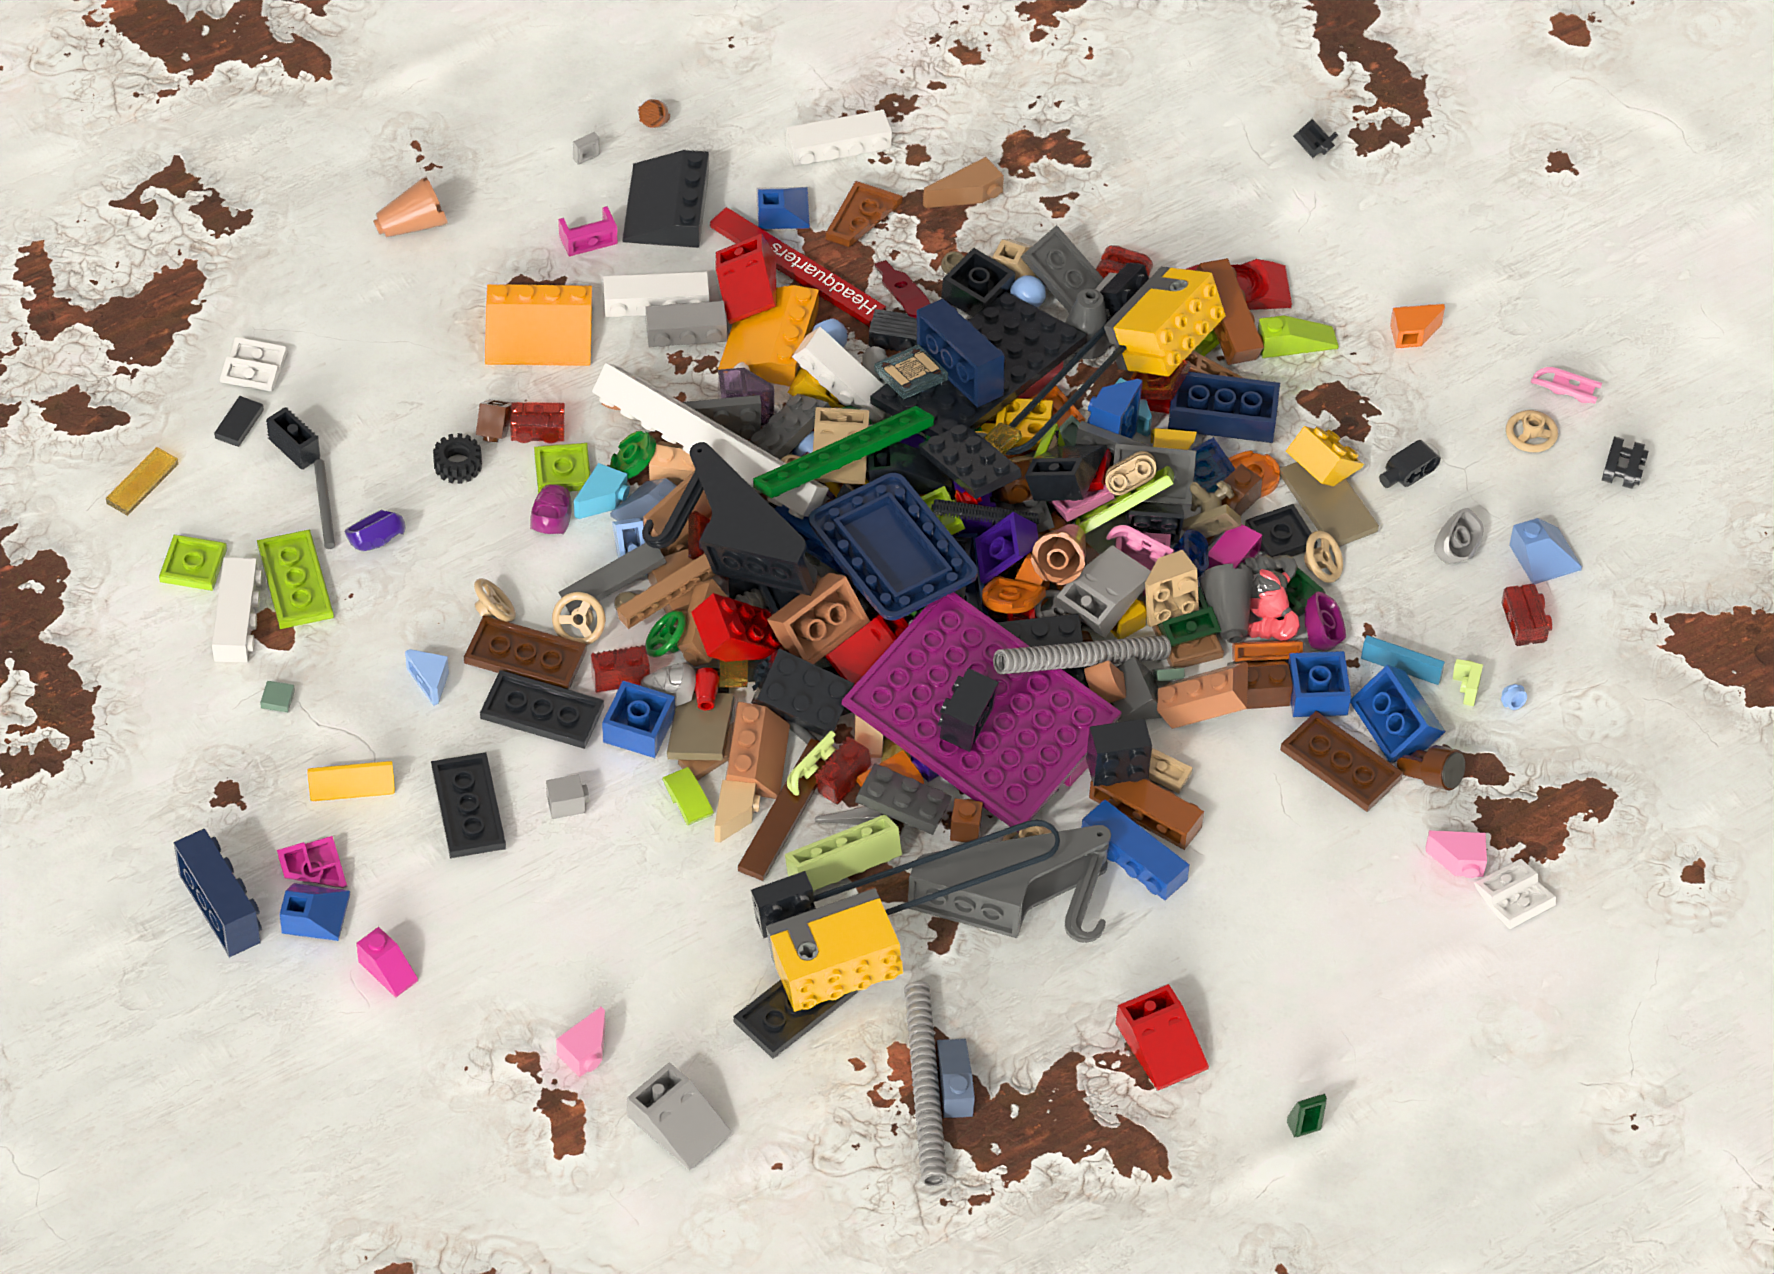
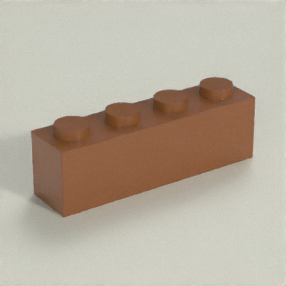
M1228 258L1200 263L1196 271L1212 273L1226 315L1214 328L1227 364L1232 365L1256 360L1264 348L1263 338L1257 331L1253 313L1248 309L1245 293L1240 289L1237 282L1235 269L1231 267Z
M1149 779L1094 787L1092 780L1090 782V799L1099 804L1103 800L1108 801L1139 826L1183 850L1187 848L1202 828L1203 810L1197 805L1177 797L1172 791L1164 790L1153 784Z

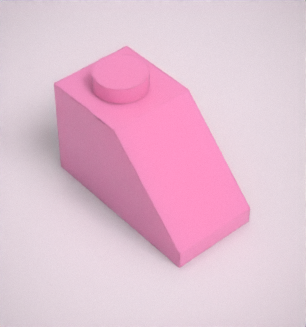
M1429 830L1426 842V852L1455 876H1465L1468 878L1484 876L1487 863L1485 833Z
M602 1007L556 1039L557 1055L579 1077L586 1072L595 1070L602 1061L606 1026L605 1010Z

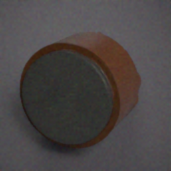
M1433 745L1428 751L1416 750L1410 756L1403 755L1397 760V768L1405 776L1423 780L1427 786L1451 791L1463 779L1465 759L1461 751L1457 749Z

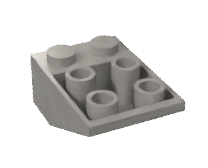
M1112 545L1086 565L1078 578L1066 584L1057 595V599L1064 611L1070 615L1079 614L1080 622L1105 638L1145 589V582L1151 571Z
M670 1062L627 1097V1117L689 1171L732 1135V1131L691 1080Z

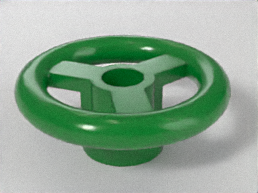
M679 610L671 611L655 623L645 642V651L648 656L657 658L669 651L675 653L680 650L677 645L686 626V617L683 612ZM678 619V624H677V627L675 628V627H674V624H675L676 620ZM659 643L663 645L658 649H653Z

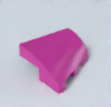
M333 836L306 844L302 842L277 850L286 879L340 888L347 887Z

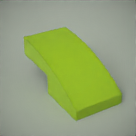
M689 767L662 777L673 804L677 803L687 826L714 814L704 791Z

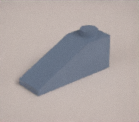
M966 1039L937 1040L943 1118L973 1117L974 1089Z

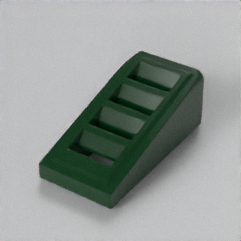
M1325 1094L1296 1103L1287 1117V1124L1294 1137H1300L1321 1130L1327 1102Z

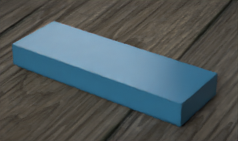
M1368 635L1363 643L1361 659L1383 667L1390 665L1404 670L1407 675L1439 685L1443 674L1444 661Z

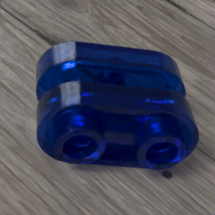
M1190 529L1185 531L1179 539V543L1172 548L1174 550L1173 553L1183 550L1197 568L1198 578L1209 567L1208 542L1196 530Z

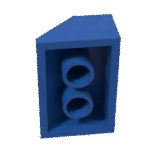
M1134 379L1103 387L1098 396H1093L1090 400L1088 411L1091 414L1087 423L1133 439L1138 426L1142 380Z
M1386 665L1350 700L1351 705L1391 763L1396 762L1403 755L1410 756L1416 750H1427L1446 732L1407 673L1396 667Z

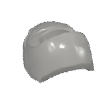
M1464 508L1454 513L1441 528L1435 541L1434 551L1438 558L1444 563L1449 564L1470 559L1476 552L1483 536L1484 528L1481 520L1469 508Z
M677 663L665 666L645 676L641 680L640 686L675 696V706H679L692 700L696 685V672L687 663Z

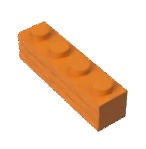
M1301 640L1232 643V660L1235 662L1289 659V653H1303V642Z

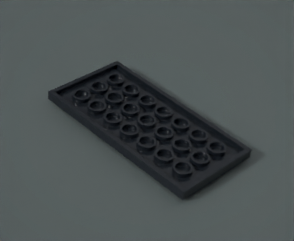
M1005 292L969 320L973 327L981 334H984L1005 356L1004 396L976 407L942 373L938 375L932 372L910 382L912 383L910 389L907 387L903 388L898 382L891 379L870 396V404L891 416L914 406L919 407L934 416V425L921 431L929 437L942 434L952 429V427L963 423L975 431L1087 343V334Z

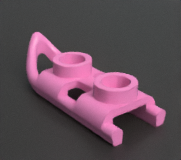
M1555 367L1542 368L1531 379L1533 384L1549 388L1558 395L1567 394L1573 396L1582 403L1591 402L1595 404L1597 397L1592 396L1595 387L1601 388L1602 385L1601 382ZM1546 373H1555L1552 382L1538 378ZM1570 379L1579 381V386L1569 384Z
M1118 525L1112 528L1107 535V540L1116 537H1127L1126 545L1139 553L1142 549L1151 552L1149 558L1155 562L1158 558L1174 552L1172 548L1127 525Z

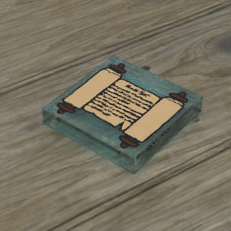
M919 344L874 364V371L903 399L948 380V372Z

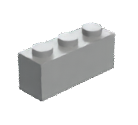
M724 301L646 306L648 347L727 342Z

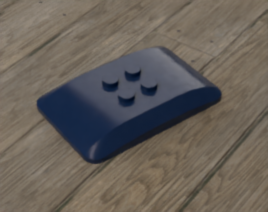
M889 473L816 508L809 515V524L825 548L861 594L884 619H901L972 583L978 576L976 564L901 474Z

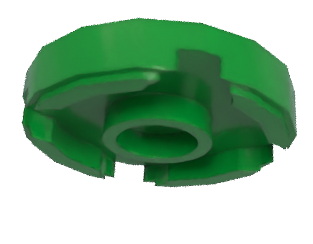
M636 431L628 435L620 442L618 446L620 450L617 455L615 453L612 455L610 467L626 473L627 479L636 476L651 461L656 449L655 438L643 431Z

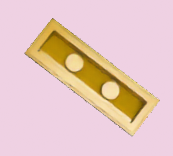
M392 761L307 769L311 801L391 795L395 793Z

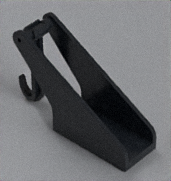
M698 442L692 445L689 454L695 467V472L659 536H651L654 523L651 519L646 521L642 530L645 543L652 548L658 549L666 548L673 544L682 532L704 491L712 509V517L700 539V544L713 574L811 596L819 576L816 568L804 557L807 549L804 538L711 446L705 442Z

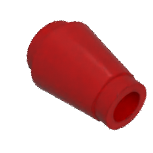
M701 668L696 671L695 694L698 708L704 711L714 708L720 683L717 671L712 668Z

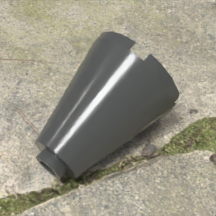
M1095 289L1080 291L1065 323L1087 334V342L1109 321L1103 295ZM1105 333L1081 359H1095L1103 356L1105 351L1112 345L1109 343L1107 334ZM1085 343L1074 353L1077 354L1087 343Z
M1233 564L1214 566L1204 571L1203 578L1199 577V583L1209 607L1212 606L1221 628L1219 634L1222 639L1227 640L1229 643L1240 642L1248 634L1254 576L1252 569L1242 564V569L1233 568Z

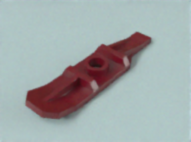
M887 260L874 264L875 268L882 275V284L902 305L908 316L917 318V310L931 304L923 291L906 273L895 270Z

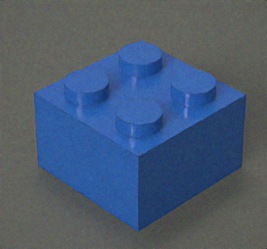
M1345 652L1289 653L1288 664L1293 684L1291 695L1293 717H1310L1315 711L1323 716L1348 715L1351 691Z
M622 681L602 722L603 743L655 758L674 719L675 696Z

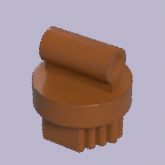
M650 99L639 106V121L647 127L659 128L670 119L667 106L660 100Z

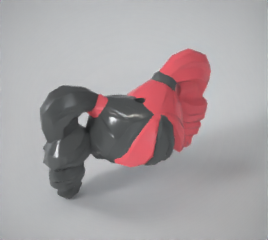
M1259 554L1256 558H1246L1245 562H1241L1237 569H1242V564L1250 567L1253 575L1259 573L1253 581L1250 611L1256 616L1263 618V620L1249 623L1247 635L1251 638L1260 637L1269 640L1273 637L1280 641H1288L1295 637L1300 629L1299 617L1289 607L1286 594L1287 585L1290 579L1295 576L1298 568L1295 559L1288 554L1273 557L1268 554ZM1282 616L1284 617L1283 620H1277V619H1276V618H1278V617H1282Z

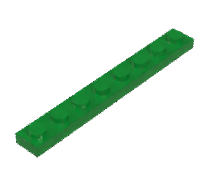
M914 406L753 478V488L771 499L778 497L811 480L840 469L842 466L860 460L862 457L900 442L904 438L920 433L922 430L934 425V416Z

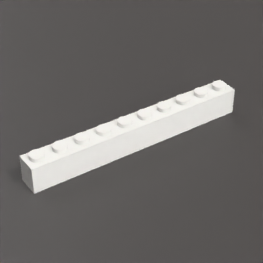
M605 363L592 390L593 393L600 396V402L610 407H614V405L621 409L620 413L630 419L636 417L642 421L641 426L653 432L658 430L663 433L661 437L670 443H680L684 446L682 450L688 454L690 448L695 443H707L752 488L753 478L786 464L619 365ZM811 480L772 499L768 497L767 500L778 506H782V504L790 508L788 511L790 514L803 519L804 516L809 517L813 510L821 506L829 488L815 480ZM753 488L758 494L761 493L760 491Z

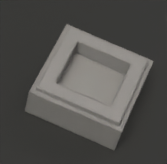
M595 132L573 141V159L577 164L600 155L599 136Z

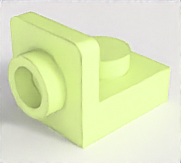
M1456 659L1453 679L1462 681L1460 692L1465 693L1463 704L1474 706L1483 664Z

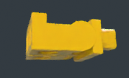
M1014 399L988 420L995 421L996 424L984 423L981 425L982 431L990 433L997 439L999 434L1033 399ZM1041 400L1003 440L1001 447L1015 448L1031 440L1053 417V401ZM1041 439L1029 450L1037 451Z

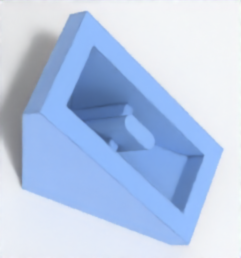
M411 649L405 651L407 670L433 706L439 704L449 674L448 656Z

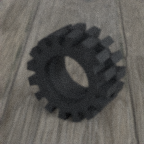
M457 433V437L449 434L448 440L442 437L440 439L441 443L437 442L435 448H433L434 469L437 476L440 475L444 481L448 478V483L452 484L454 480H457L458 484H462V479L469 482L471 481V476L476 478L478 472L482 469L480 444L478 445L477 440L474 438L471 441V436L469 435L462 438V433ZM454 455L467 457L466 460L461 462L448 460V458Z

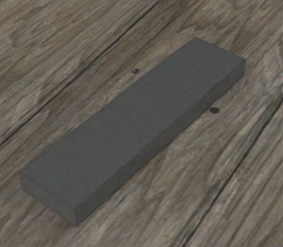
M644 543L558 593L562 598L572 592H583L600 601L667 562L660 549L652 548ZM574 600L565 606L571 614L574 609L581 606L583 601Z

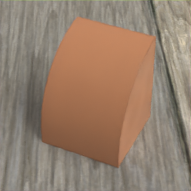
M1109 660L1084 668L1086 680L1091 691L1108 703L1126 698L1124 673Z

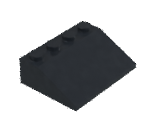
M681 150L633 163L622 242L699 248L709 177V152Z

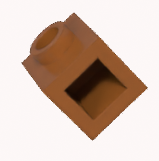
M955 798L951 819L950 841L966 843L979 838L983 802Z

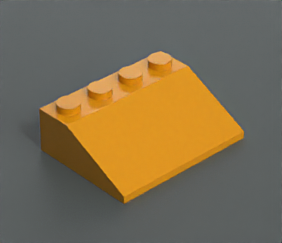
M487 284L485 365L590 366L593 309L592 286Z
M796 285L777 287L775 307L733 323L720 361L718 373L728 375L738 363L744 362L750 369L748 379L791 386L801 367L792 356L806 335L812 332L818 313L819 290Z

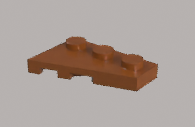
M855 181L826 231V240L850 247L902 204L903 196Z

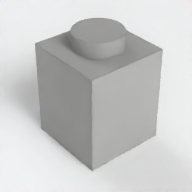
M579 774L546 780V796L552 819L585 813V802L589 801V792L587 785L581 784Z

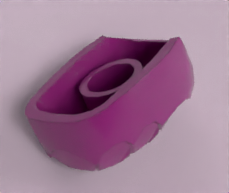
M555 484L543 487L532 507L530 529L544 534L564 535L572 512L571 496L567 488Z
M1320 591L1314 593L1307 599L1305 628L1308 633L1310 646L1325 652L1333 649L1346 638V629L1336 601Z

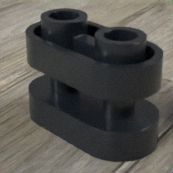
M1614 436L1601 481L1612 484L1613 478L1616 476L1624 478L1623 487L1633 489L1634 484H1640L1643 470L1639 469V465L1645 466L1649 451L1644 450L1645 444L1638 442L1634 443L1633 449L1623 447L1624 439ZM1619 457L1630 459L1627 468L1617 466Z

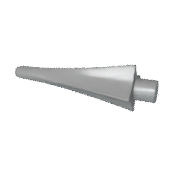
M864 806L844 812L817 816L815 821L818 823L859 825L884 814Z

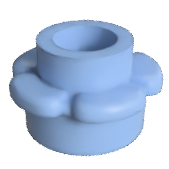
M1509 685L1502 691L1501 701L1503 706L1509 707L1512 710L1521 708L1527 700V694L1522 685Z

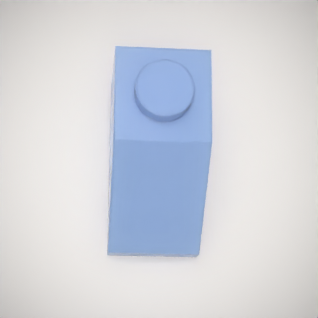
M640 518L612 522L618 558L645 543L642 536L643 521Z

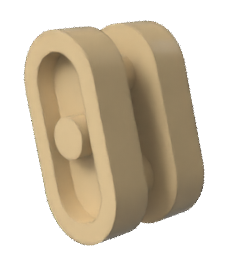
M1138 451L1114 464L1107 470L1105 475L1107 489L1114 495H1124L1148 482L1156 473L1155 458L1149 452Z

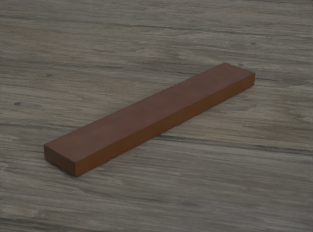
M810 739L795 767L820 741ZM836 750L825 761L820 757L815 763L819 768L808 779L804 776L799 778L798 796L788 789L787 781L785 782L738 864V872L761 881L765 880L832 762L833 757L836 755Z

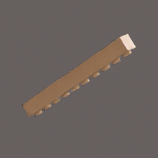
M705 553L699 558L692 560L683 568H679L670 576L663 578L662 581L650 586L646 591L636 595L633 599L621 604L617 608L620 621L630 629L694 589L697 583L715 576L716 574H713Z

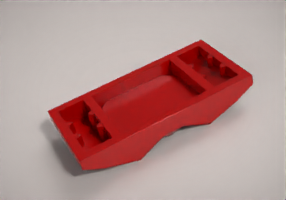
M1255 259L1240 265H1231L1236 271L1240 289L1245 293L1246 304L1249 310L1292 308L1285 265L1261 259ZM1199 264L1186 268V270L1196 271Z

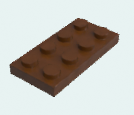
M483 615L464 655V664L499 673L501 670L569 690L587 652V644Z
M1317 711L1281 743L1280 750L1366 812L1380 801L1403 776L1401 770Z

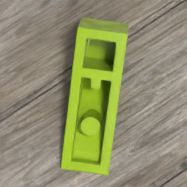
M1285 315L1259 318L1257 331L1263 338L1262 358L1334 350L1339 347L1333 326Z

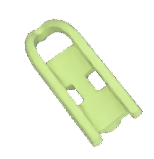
M830 731L789 774L787 786L794 795H799V778L804 776L808 779L819 768L815 763L820 757L825 761L836 750L833 746L835 743L833 738L836 736L834 732Z

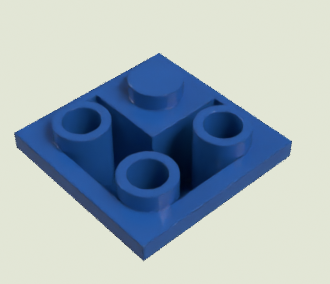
M808 187L757 188L758 227L761 229L810 228Z
M293 883L285 891L279 914L282 934L339 941L350 898V891Z

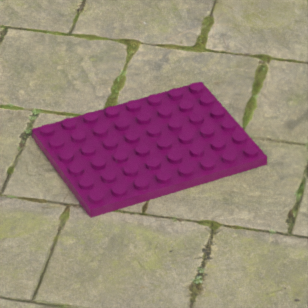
M954 592L927 605L842 699L844 707L972 800L983 802V808L1010 827L1032 820L1087 756L1089 727L1116 723L1121 716V711L1062 669L1011 674L997 673L993 665V657L997 650L1030 646ZM968 668L999 682L994 708L970 752L939 738L941 727L938 726L942 715L940 710L945 699L952 698L954 694L952 688L957 677H963Z

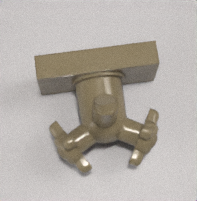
M1219 481L1217 483L1219 489L1210 493L1198 483H1191L1192 505L1190 510L1195 512L1198 507H1201V513L1184 519L1182 530L1195 542L1241 526V516L1227 504L1222 505V500L1226 496L1229 499L1234 496L1231 486L1226 482Z

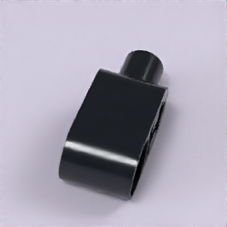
M1417 440L1389 459L1385 467L1387 471L1379 475V480L1385 488H1390L1398 482L1404 487H1409L1433 472L1439 465L1441 457L1423 440Z

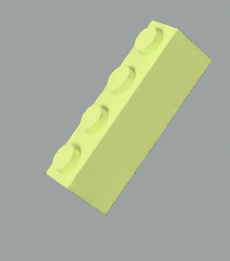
M882 815L786 853L785 860L788 877L805 871L814 892L829 884L837 883L841 879L864 872L866 869L881 863L889 862L891 859L902 855L899 828L887 815Z

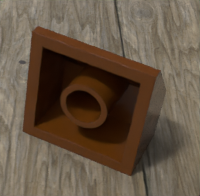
M1282 659L1246 661L1248 664L1247 709L1290 706L1293 684L1289 664ZM1230 662V663H1227V666L1234 665V664L1241 663V662Z

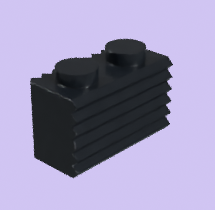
M874 309L869 329V346L912 354V349L917 350V318L910 317L905 313Z
M284 407L267 418L268 439L300 469L304 470L313 464L315 460L320 459L318 435H315L312 429L305 426L302 420L295 417V414H292L288 407Z

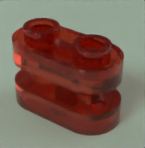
M1111 245L1106 247L1096 270L1105 278L1109 273H1118L1130 262L1145 264L1149 276L1153 268V262L1143 253Z

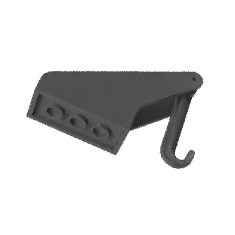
M1103 825L1059 831V848L1049 859L908 909L1017 938L1024 917L1030 909L1075 888L1065 917L1064 928L1073 940L1081 943L1095 941L1104 932L1106 921L1100 919L1095 929L1091 932L1083 931L1081 925L1097 879L1107 870L1111 832ZM1053 833L980 844L914 867L909 876L908 902L1043 855L1054 846L1055 836ZM937 852L923 854L917 859L932 855Z

